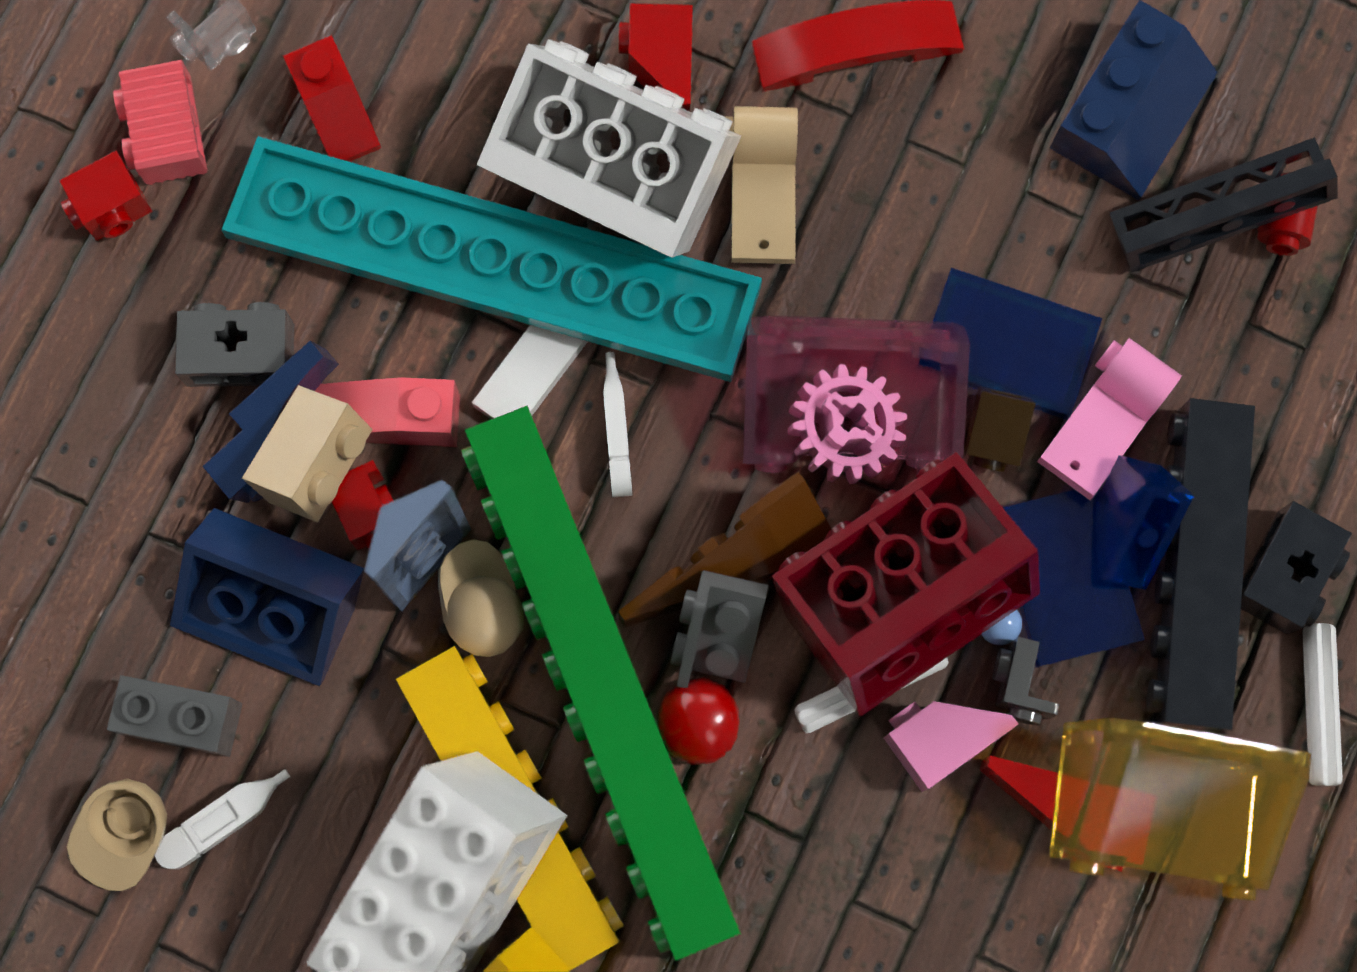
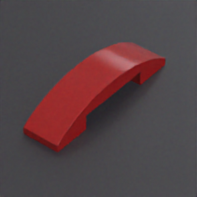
M943 0L891 2L835 12L781 28L752 40L751 44L762 92L813 82L814 74L911 55L913 62L963 53L964 50L952 1Z

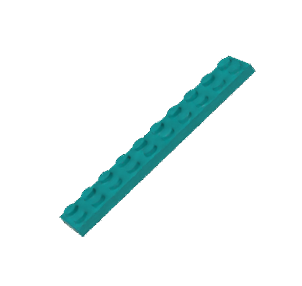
M259 136L256 139L222 227L225 237L231 240L728 382L732 381L762 286L761 277L683 255L671 258L644 244Z

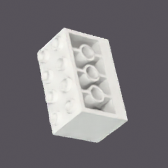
M548 39L545 46L528 43L477 165L671 258L689 252L741 138L740 135L729 130L733 121L705 108L703 110L695 108L693 113L681 108L685 100L683 97L659 86L654 88L646 85L644 90L633 85L637 76L608 63L605 65L597 62L595 67L586 63L589 56L587 52L560 41L558 43ZM565 109L570 110L571 123L569 127L564 125L563 114ZM612 131H618L619 138L621 139L620 147L616 150H613L611 147L610 135ZM667 153L670 169L668 172L661 173L657 164V157L659 154Z
M478 751L422 766L306 964L317 972H473L567 815Z

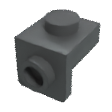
M1017 637L1009 643L1008 650L1000 648L996 657L992 679L999 681L1000 685L995 707L1009 710L1008 715H1012L1017 722L1040 726L1041 719L1049 720L1057 716L1059 704L1028 696L1040 642Z

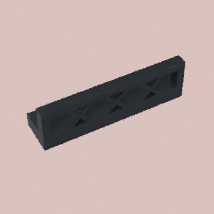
M1314 137L1110 212V217L1130 271L1133 273L1338 198V176L1330 158L1324 160ZM1309 157L1312 165L1281 176L1287 164ZM1273 170L1271 175L1265 174V172ZM1249 179L1260 183L1230 194L1234 184ZM1221 189V191H1220L1219 194H1216V193L1213 192V191H1216V190ZM1199 198L1208 202L1178 213L1183 203L1191 199ZM1170 208L1168 213L1161 211ZM1145 216L1157 220L1129 232L1125 225Z

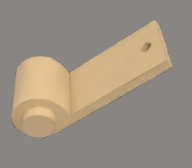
M734 106L733 117H726L733 121L729 130L741 136L732 156L731 263L795 264L797 107Z

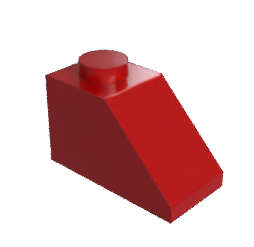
M630 3L629 22H619V54H629V72L637 76L636 80L644 88L646 85L654 88L659 86L683 97L685 100L681 108L690 112L693 5Z
M332 35L283 55L328 156L351 162L381 149L370 119Z

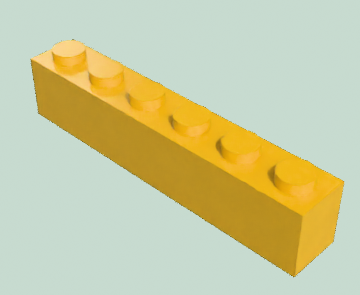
M454 646L396 679L440 761L478 751L537 793L533 783L542 778L526 749L516 754L506 735L515 729L500 702L498 701L489 706L479 687L488 681L473 654L462 658L460 652ZM553 798L548 800L549 803L558 808ZM564 820L518 896L517 901L533 930L571 971L619 943L620 940L615 931L624 925L608 896L600 901L596 899L588 884V881L596 877V874L580 847L570 852L560 834L561 831L569 827L566 820Z

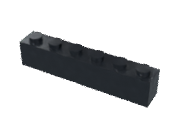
M1190 398L1178 410V413H1172L1169 420L1167 441L1169 445L1175 446L1173 466L1168 465L1166 469L1163 494L1164 497L1171 498L1169 518L1163 519L1159 534L1160 550L1167 551L1165 572L1160 571L1158 573L1155 585V602L1162 604L1161 625L1154 626L1151 637V656L1158 658L1157 679L1150 680L1146 696L1147 711L1154 713L1153 727L1217 735L1232 730L1255 406Z

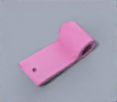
M1130 338L1123 346L1115 340L1111 343L1095 365L1103 373L1037 461L1089 500L1093 498L1146 422L1157 411L1182 377V375Z

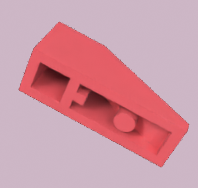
M398 377L320 384L315 392L345 402L355 410L373 429L366 443L457 447L460 394L454 380Z

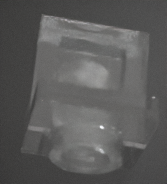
M226 0L194 30L174 10L166 16L174 32V35L169 38L174 47L189 62L198 58L210 71L228 55L233 56L241 52L249 43L251 34L256 31L247 9L238 0Z

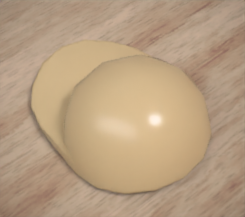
M474 539L459 543L445 555L438 569V588L443 621L449 636L460 648L476 656L491 657L504 653L515 643L523 630L525 611L503 556L488 542Z
M131 779L111 782L96 789L84 803L71 830L67 845L70 862L78 873L93 885L106 890L124 891L135 886L147 872L165 834L167 812L161 797L145 783Z

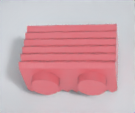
M177 60L120 71L119 77L122 89L114 90L113 95L119 119L127 121L130 138L122 139V149L128 169H136L145 184L153 185L156 182L163 183L166 180L173 181L176 178L183 179L186 176L194 177L197 174L204 175L207 173L191 75L183 61Z

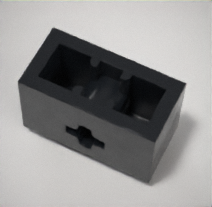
M1295 501L1280 509L1243 576L1241 609L1287 635L1303 628L1304 625L1311 627L1321 614L1326 599L1320 596L1328 579L1334 581L1341 574L1349 560L1350 552L1344 548L1352 533ZM1293 561L1299 563L1297 574L1303 577L1297 581L1291 578L1294 569L1288 565Z

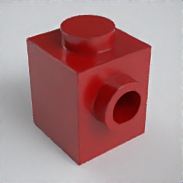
M117 151L59 180L68 196L67 199L60 203L70 222L76 230L85 227L96 241L104 237L114 238L124 234L133 226L134 221L153 212L133 174Z

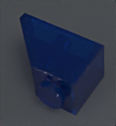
M1121 455L1118 456L1096 500L1098 576L1103 581L1144 590L1147 589L1194 498V495L1163 466Z

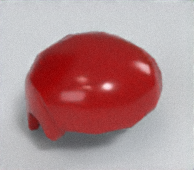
M706 677L692 678L689 680L688 688H680L676 685L663 697L657 715V727L664 745L672 757L690 765L714 763L724 757L726 752L733 748L737 740L740 711L737 702L723 684Z

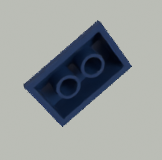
M1139 0L1062 122L1050 149L1133 198L1140 200L1218 72L1185 25Z
M214 508L185 542L170 626L320 686L326 677L355 610L365 568Z

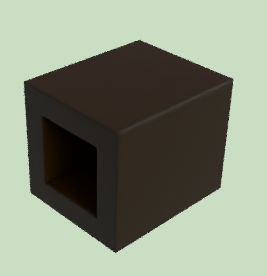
M978 387L963 447L966 454L975 456L974 465L1001 472L1005 471L1006 464L1020 466L1036 405L1032 398L987 387Z

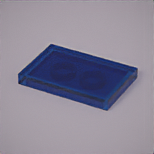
M951 267L916 369L975 389L982 386L1030 397L1036 403L1035 409L1068 420L1072 414L1103 318Z
M1100 488L1091 500L1078 491L1071 490L1003 507L1038 550L1040 594L1020 607L1028 639L1040 642L1035 662L1036 668L1145 640Z

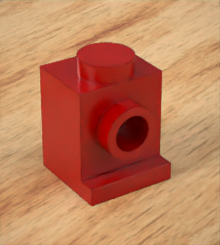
M373 460L348 471L332 501L350 542L357 550L367 547L368 551H370L380 509L382 506L394 501L386 484L375 487V484L383 481L384 478Z

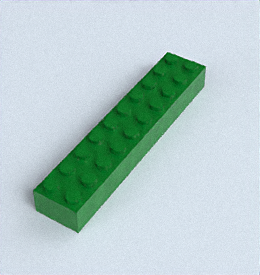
M528 405L465 429L471 446L461 449V452L477 491L487 487L491 496L482 499L481 502L497 541L508 537L511 547L502 550L501 553L516 590L527 587L531 595V599L521 603L536 640L547 637L552 648L551 651L542 654L556 691L568 688L573 703L563 706L573 735L577 743L588 739L594 755L584 759L597 794L606 791L610 794L615 809L606 812L605 815L618 847L629 843L636 863L626 866L638 899L650 896L658 917L649 920L648 924L660 954L672 950L675 961L741 934Z

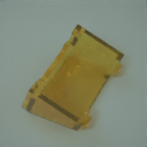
M1103 718L1064 722L1049 858L1070 861L1069 872L1104 876L1105 866H1116L1211 881L1212 884L1222 886V897L1256 901L1257 891H1269L1310 778L1312 755L1293 749L1134 720Z

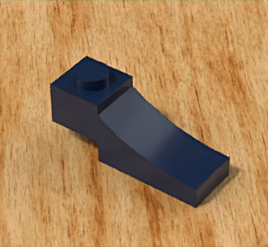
M309 341L229 413L241 427L242 431L202 466L229 499L248 503L251 500L257 502L263 499L242 477L298 385L315 391L323 380L339 365L327 349Z

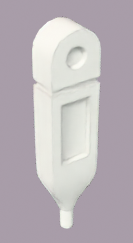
M607 352L605 353L607 369L603 393L612 497L632 496L623 388L616 368L615 353Z
M284 769L273 778L237 785L183 822L180 827L170 831L163 836L162 842L155 854L157 862L167 869L186 867L199 858L200 854L206 853L263 812L277 786L290 777L287 770Z

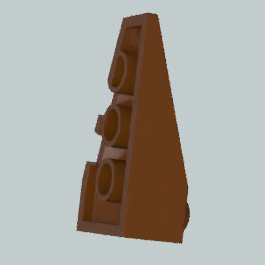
M799 472L795 473L739 515L740 520L733 527L736 530L733 535L727 537L725 533H722L717 537H711L698 547L699 550L690 557L689 560L692 564L684 570L681 566L671 569L618 611V616L622 624L628 627L681 610L686 590L698 591L703 570L763 584L773 580L772 575L778 572L780 565L788 557L800 551L808 552L823 542L831 527Z

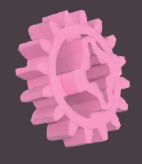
M839 364L833 371L832 378L822 369L814 376V385L805 382L797 392L803 401H795L789 408L788 413L800 419L792 423L787 429L788 435L801 436L802 439L801 444L794 450L796 456L809 453L813 457L808 467V470L811 472L817 470L821 465L827 467V481L834 482L841 472H845L849 484H855L861 479L862 469L872 479L882 471L880 463L888 466L897 458L898 455L891 447H899L906 440V435L895 430V427L900 426L907 420V414L894 412L892 408L900 399L899 393H892L886 396L881 391L886 382V378L883 376L874 383L867 381V367L861 366L854 376H849L845 364ZM837 392H849L857 396L842 397ZM874 410L877 414L880 427L876 424ZM845 417L853 421L849 432L841 427ZM814 421L819 424L821 440L817 435ZM853 451L859 457H845L837 453Z

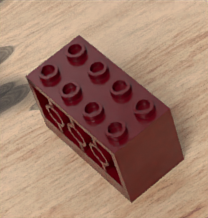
M957 452L943 461L937 459L928 463L918 472L915 480L899 491L890 490L885 492L873 502L869 511L852 522L847 520L837 524L827 533L823 542L808 552L800 551L791 555L780 565L778 572L772 575L786 618L859 716L877 706L1040 594L1037 548Z

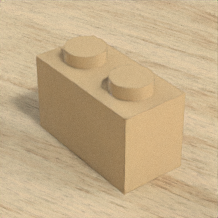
M298 385L242 479L269 503L318 523L328 504L334 500L338 487L354 460L363 451L366 440L373 429L349 404Z

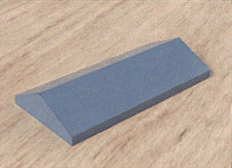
M441 480L386 504L380 509L365 572L401 612L439 569L445 555L461 543L472 530L452 488L447 483Z

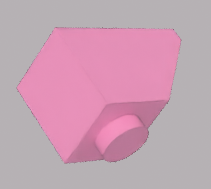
M935 701L921 710L918 704L913 702L888 720L894 730L886 735L884 740L921 792H923L1012 730L1018 723L1012 715Z

